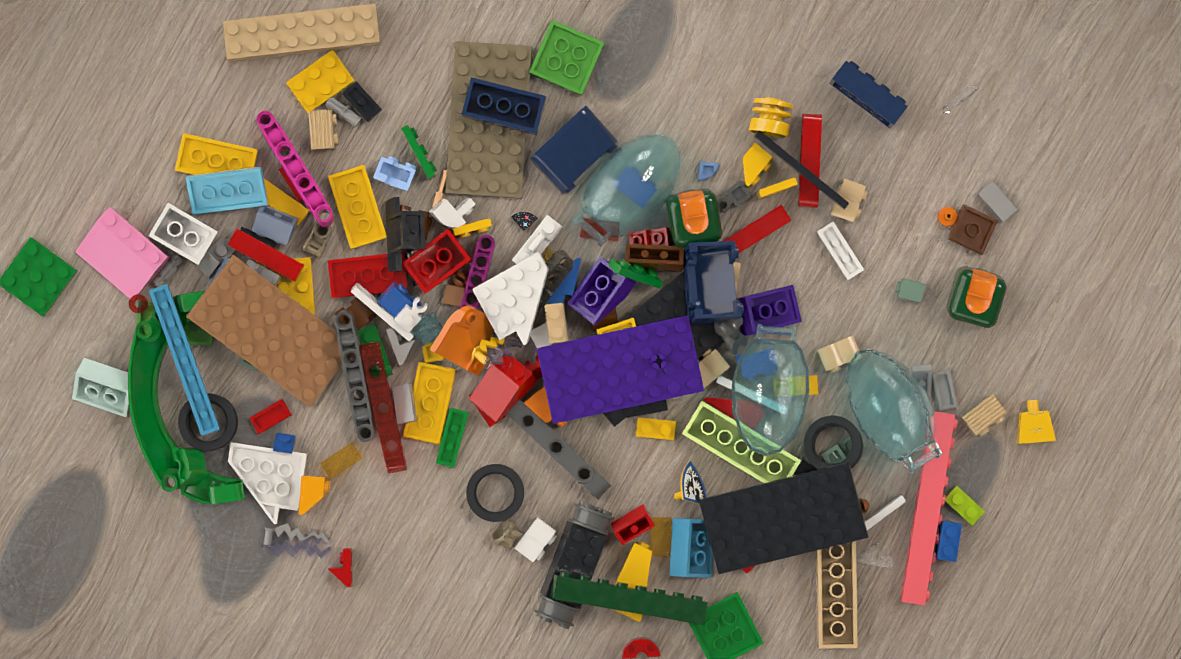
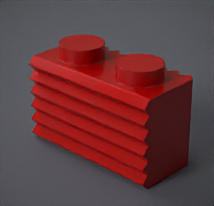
M642 504L612 522L611 526L620 543L625 545V543L635 539V537L638 538V535L645 533V531L648 532V529L654 528L655 524L649 511Z

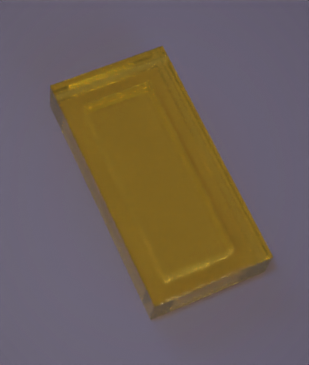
M352 442L321 462L320 465L331 480L363 458Z
M652 517L655 527H652V556H671V517Z

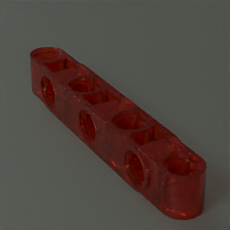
M377 341L360 345L387 472L391 474L407 470L380 343ZM378 366L381 370L380 374L373 375L370 372V367ZM386 403L389 410L381 412L378 409V405ZM393 440L397 443V448L391 450L387 447L386 443Z

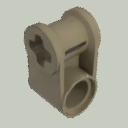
M318 223L306 240L302 251H307L317 256V259H320L332 236L333 230L331 226H328V233L321 236L318 233L321 227Z

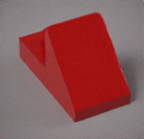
M343 548V552L339 553L340 564H343V567H331L328 570L346 587H352V548Z

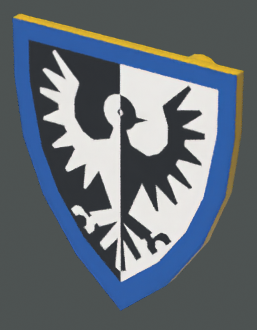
M689 461L681 475V491L674 493V498L700 505L699 499L707 497L706 491L697 469Z

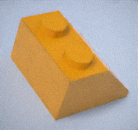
M301 476L299 515L307 514L327 496V493H330L331 481H328V477Z

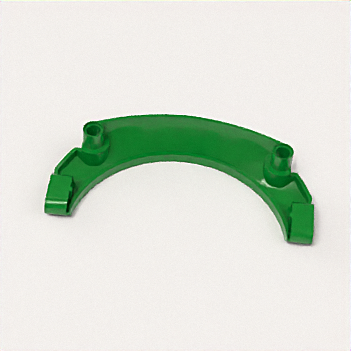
M205 291L173 296L183 327L191 322L186 316ZM155 310L151 314L153 320L140 322L135 328L128 366L130 415L143 455L162 489L167 492L181 489L182 495L201 504H219L246 499L242 479L222 476L207 470L208 475L206 479H202L197 486L179 485L177 477L179 463L174 461L172 448L179 447L165 426L158 399L160 368L169 345ZM144 325H147L150 329L148 335L143 331ZM169 477L174 479V487L169 484Z

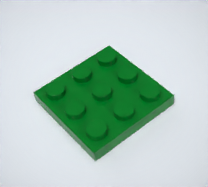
M30 237L1 276L0 286L39 315L45 317L78 270Z
M738 592L708 606L704 625L689 623L707 659H735L764 644Z

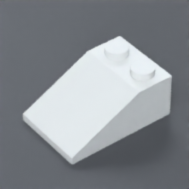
M167 203L149 237L199 265L218 232Z

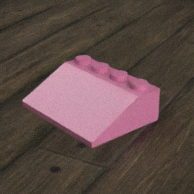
M111 207L98 219L75 251L132 301H135L171 259V257Z

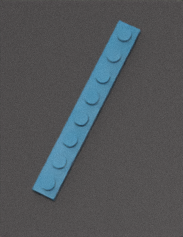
M168 284L150 289L151 299L201 436L220 430Z

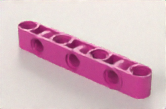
M260 112L257 115V123L269 147L318 224L322 227L330 226L334 221V216L318 185L271 112ZM266 118L271 120L267 125L261 124L262 120ZM283 150L290 151L288 156H281ZM304 181L310 183L307 188L300 187V184ZM322 213H328L329 218H327L326 220L320 219V215Z

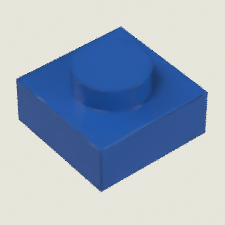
M277 433L273 451L292 454L296 435Z

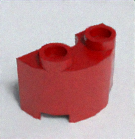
M645 637L632 639L626 644L622 654V659L636 658L639 652H644L647 657H661L655 642Z

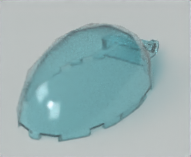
M657 133L638 136L619 146L599 164L588 180L581 200L582 210L575 216L572 222L574 224L577 223L592 236L600 247L610 237H622L628 233L630 234L649 222L658 214L667 198L672 194L680 173V151L674 140ZM584 214L606 232L604 237L582 218Z
M758 324L757 336L749 342L744 352H742L732 381V411L739 435L749 449L764 456L781 452L795 438L805 416L810 391L809 370L803 351L796 343L797 326L783 328ZM762 334L791 336V341L762 339Z
M874 349L857 351L847 367L846 385L849 386L850 391L848 396L850 406L860 429L867 439H870L874 446L877 447L876 450L881 454H885L891 461L897 463L902 461L909 473L915 472L916 468L933 458L941 457L942 452L934 439L936 426L933 409L926 391L910 369L885 352ZM929 447L930 452L912 462L911 456Z

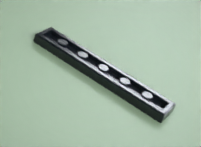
M758 131L755 138L843 210L848 207L849 202L763 132Z

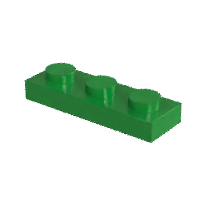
M408 125L402 127L401 129L428 179L435 178L434 172L437 169L432 161H427L425 155L428 153L423 144L419 146L416 140L419 136L414 127L411 129Z
M612 259L609 263V266L618 275L660 288L663 284V281L658 277L659 274L652 269L647 271L637 264L632 266L623 259L620 261Z
M450 407L436 459L437 464L455 468L469 412Z

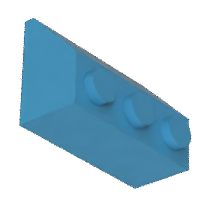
M673 518L669 575L712 578L714 556L704 519Z

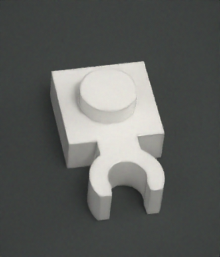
M419 297L414 299L412 307L406 305L394 318V321L408 332L421 320L419 313L426 311L428 307L427 303L422 307L417 306V303L420 301Z

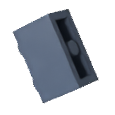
M261 206L251 231L261 237L270 238L278 244L288 245L293 237L298 218L269 206Z

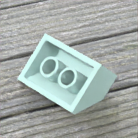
M84 358L75 375L72 399L127 417L129 412L128 372Z

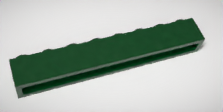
M560 572V575L554 574L550 595L552 599L704 625L708 602L703 601L701 596L692 595L691 598H686L684 593L673 592L672 595L665 594L666 590L654 588V592L646 591L647 587L636 585L635 588H629L627 583L622 582L612 585L609 584V580L598 578V581L595 582L590 581L591 577L579 575L578 579L571 577V573Z

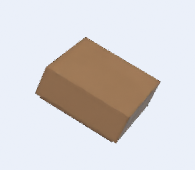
M446 284L442 303L460 307L465 288Z

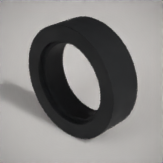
M208 393L210 402L219 406L226 416V428L219 438L213 441H204L193 434L190 427V417L193 411L189 400L183 405L179 413L178 427L180 434L195 449L202 451L218 450L226 446L236 434L238 427L236 410L226 398L217 394Z
M835 415L825 416L816 420L808 428L804 437V452L809 462L817 469L849 462L852 469L861 458L863 440L857 427L846 418ZM828 427L843 428L851 437L852 448L850 454L839 463L830 464L822 461L815 450V442L818 435Z
M490 464L478 469L471 476L466 489V497L471 510L478 517L490 522H500L509 519L520 509L524 500V485L519 475L510 467L502 464ZM501 474L507 477L513 484L514 499L511 505L503 511H488L480 505L477 499L478 484L487 475Z

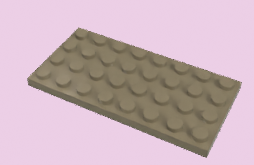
M455 41L446 194L522 199L526 133L464 118L461 114L471 77L529 92L532 46Z

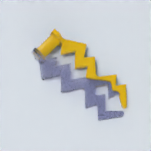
M517 332L502 340H499L497 337H491L490 341L482 339L480 345L474 348L472 359H478L484 365L485 370L491 364H503L502 356L511 357L510 347L522 348V341L517 337ZM497 344L503 345V349L497 348ZM486 347L494 348V354H489V357H486L483 353L487 354Z

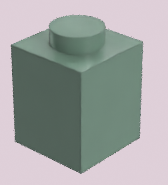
M903 278L901 282H897L895 293H898L897 298L919 304L921 303L926 284Z

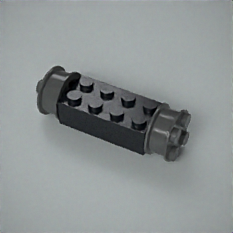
M583 501L574 504L576 506L574 515L566 522L540 591L542 600L539 608L534 610L537 613L536 616L541 618V620L549 623L553 620L554 623L565 629H569L570 626L574 627L572 621L576 611H580L579 608H581L582 604L552 599L550 597L554 574L560 575V572L571 573V577L578 579L579 575L591 577V581L608 537L606 535L609 534L607 528L610 520H614L611 512L599 507L594 510L595 506Z

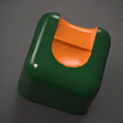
M710 189L686 190L681 193L672 194L667 198L666 208L671 237L676 246L686 248L689 243L717 242L721 239L723 231L716 195Z
M968 266L960 267L956 271L946 308L951 318L984 328L993 327L997 323L1007 289L1006 282L1000 275L988 272L987 270Z

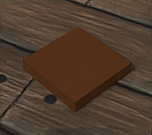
M963 204L948 236V240L979 255H983L998 220Z

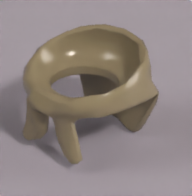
M507 519L496 528L492 535V540L496 545L512 549L513 542L518 540L522 533L518 532L515 521Z

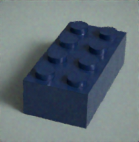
M845 61L829 84L891 129L907 109L906 101L898 95L895 97L889 93L891 90L883 84L878 85L874 82L875 78L866 72L864 74L858 70L860 67L853 61Z
M471 77L461 115L464 118L537 136L546 96Z

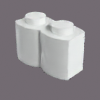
M537 517L514 549L532 562L535 559L539 561L545 553L543 548L546 544L551 545L557 537L554 535L556 530Z

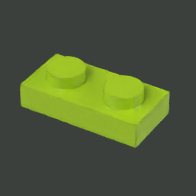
M955 486L945 497V502L971 526L985 513L958 486Z

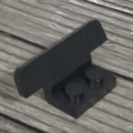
M393 197L386 202L387 261L389 271H402V252L405 250L425 249L424 211H400V197Z

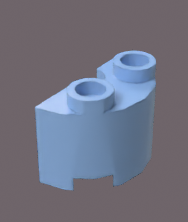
M388 156L387 159L381 157L373 178L408 192L416 173V166L407 162L405 165H401L398 163V159Z

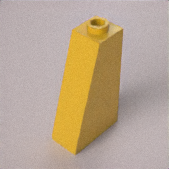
M639 541L638 544L634 542L614 585L617 582L627 583L629 588H635L636 585L647 587L652 550L649 549L650 545ZM615 610L638 622L642 619V614Z

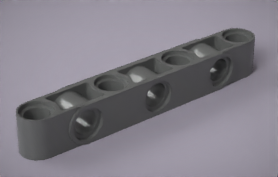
M342 310L336 315L335 324L350 408L358 439L368 442L374 437L376 428L360 338L354 314L350 310ZM347 315L350 322L348 324L342 323L340 316ZM350 352L355 353L357 360L350 361L347 358V354ZM356 390L362 391L364 398H356L354 392ZM369 428L371 435H363L361 429Z
M521 400L506 413L594 497L599 499L611 487L601 475ZM527 415L534 418L533 425L529 427L523 423V419ZM552 443H561L562 450L559 453H554L551 450ZM582 468H587L590 471L589 478H580L579 471Z

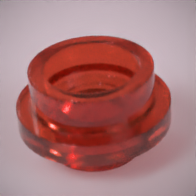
M141 294L133 295L129 300V308L134 313H143L148 308V300ZM138 300L142 302V306L139 308L136 307V301Z

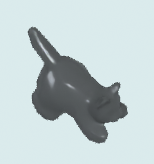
M742 317L740 319L714 322L716 333L724 341L721 347L729 349L732 355L737 354L740 345L746 346L748 343L746 336L739 331V327L743 324Z

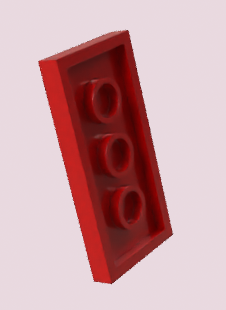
M402 252V263H403V262L405 261L404 252ZM387 254L327 260L332 299L355 296L351 293V290L356 283H359L370 294L383 293L394 281L398 285H404L408 290L406 268L402 264V271H389Z

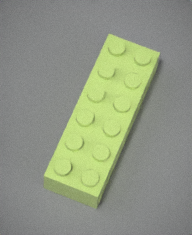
M703 401L699 403L681 433L762 483L792 476L801 462L800 459Z

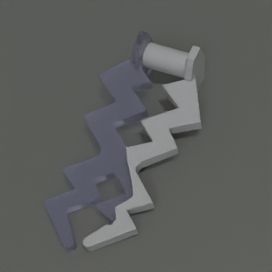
M288 523L275 528L265 527L262 547L270 548L277 557L285 549L293 557L301 548H304L310 557L316 552L321 559L331 550L329 546L321 552L316 544L312 547L309 545L308 542L312 538L318 544L321 539L330 544L325 534L321 532L317 535L315 529L305 537L298 528L291 531ZM285 530L290 540L297 535L300 541L294 547H292L288 539L281 546L278 541L271 545L273 531L279 537Z

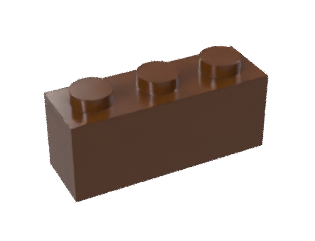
M626 244L624 260L632 266L637 264L647 271L652 269L654 271L682 272L684 248L678 246Z

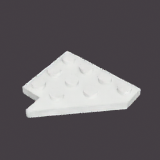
M540 252L472 289L499 340L517 332L523 345L529 342L549 271Z
M231 442L228 457L229 464L240 479L243 480V483L274 524H278L280 508L299 511L301 476L305 474L307 453H282L273 451V448Z

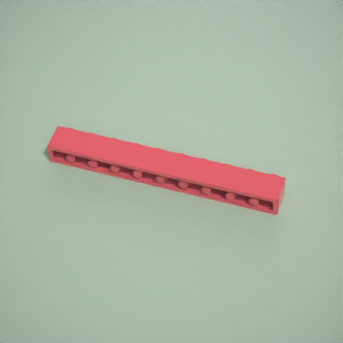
M930 411L900 601L925 605V601H929L930 590H927L928 582L931 583L933 578V571H930L931 563H935L936 552H933L934 545L938 544L939 533L936 532L937 526L941 525L942 522L940 507L944 506L945 503L943 489L944 487L947 488L948 485L946 470L947 468L950 469L952 459L949 457L950 449L953 450L955 439L952 438L953 430L956 431L958 419H955L954 414Z

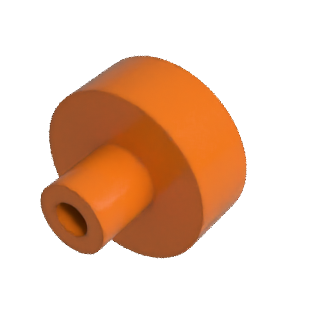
M951 207L941 209L937 216L939 223L945 227L952 226L956 221L957 212Z

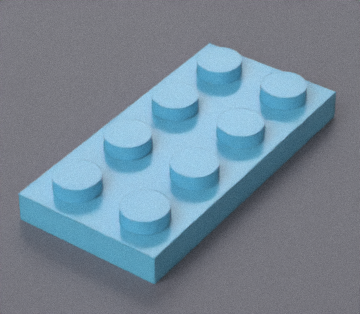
M262 167L190 175L185 178L193 214L268 205Z

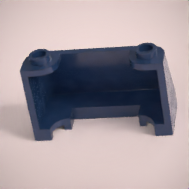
M585 106L537 150L530 159L562 194L565 191L568 194L576 187L575 181L606 152L611 154L618 147L616 145L618 141L594 113Z
M735 241L689 243L684 249L683 268L687 315L690 325L740 319L741 315H743V304L736 300L733 263L739 257V249L735 247Z

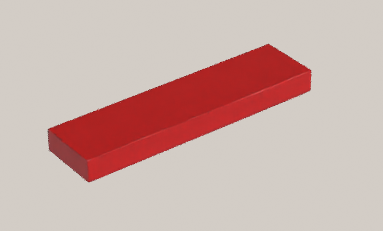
M781 204L724 241H735V247H738L740 254L792 220Z
M237 228L228 243V246L295 282L305 266Z

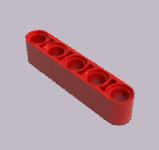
M802 114L800 163L820 179L822 114ZM799 174L798 207L818 208L819 190Z

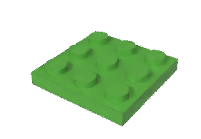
M552 20L529 73L582 96L605 42Z

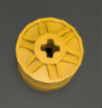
M771 97L754 98L753 104L760 107L752 108V112L759 114L760 117L750 119L749 132L757 134L758 131H761L766 136L788 138L790 124L783 122L782 119L791 118L792 114L785 111L793 110V104Z

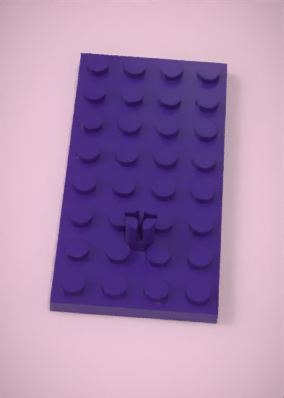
M688 315L537 348L553 424L704 391Z

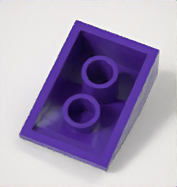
M599 257L567 303L594 325L619 305L637 283L633 279L618 275L609 266L610 262Z
M793 285L736 298L744 307V313L741 315L743 324L740 328L745 336L802 322Z

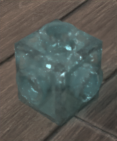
M433 312L427 316L423 313L421 320L412 328V331L421 344L425 346L438 337L443 327Z

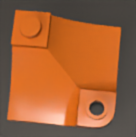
M468 304L455 311L449 317L430 350L479 376L485 365L478 359L473 360L472 352L475 347L480 345L482 339L490 340L494 329L485 312Z

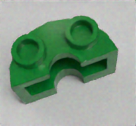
M172 448L174 461L179 463V471L177 472L179 485L197 486L202 479H206L208 472L202 450L195 448Z

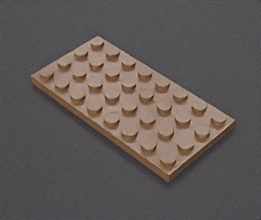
M234 255L231 256L186 316L309 407L313 405L342 366L337 331Z

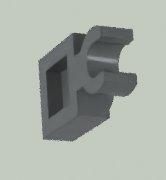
M740 180L725 191L728 197L719 198L717 202L719 204L725 201L727 207L723 209V212H727L732 203L738 207L752 197V195Z

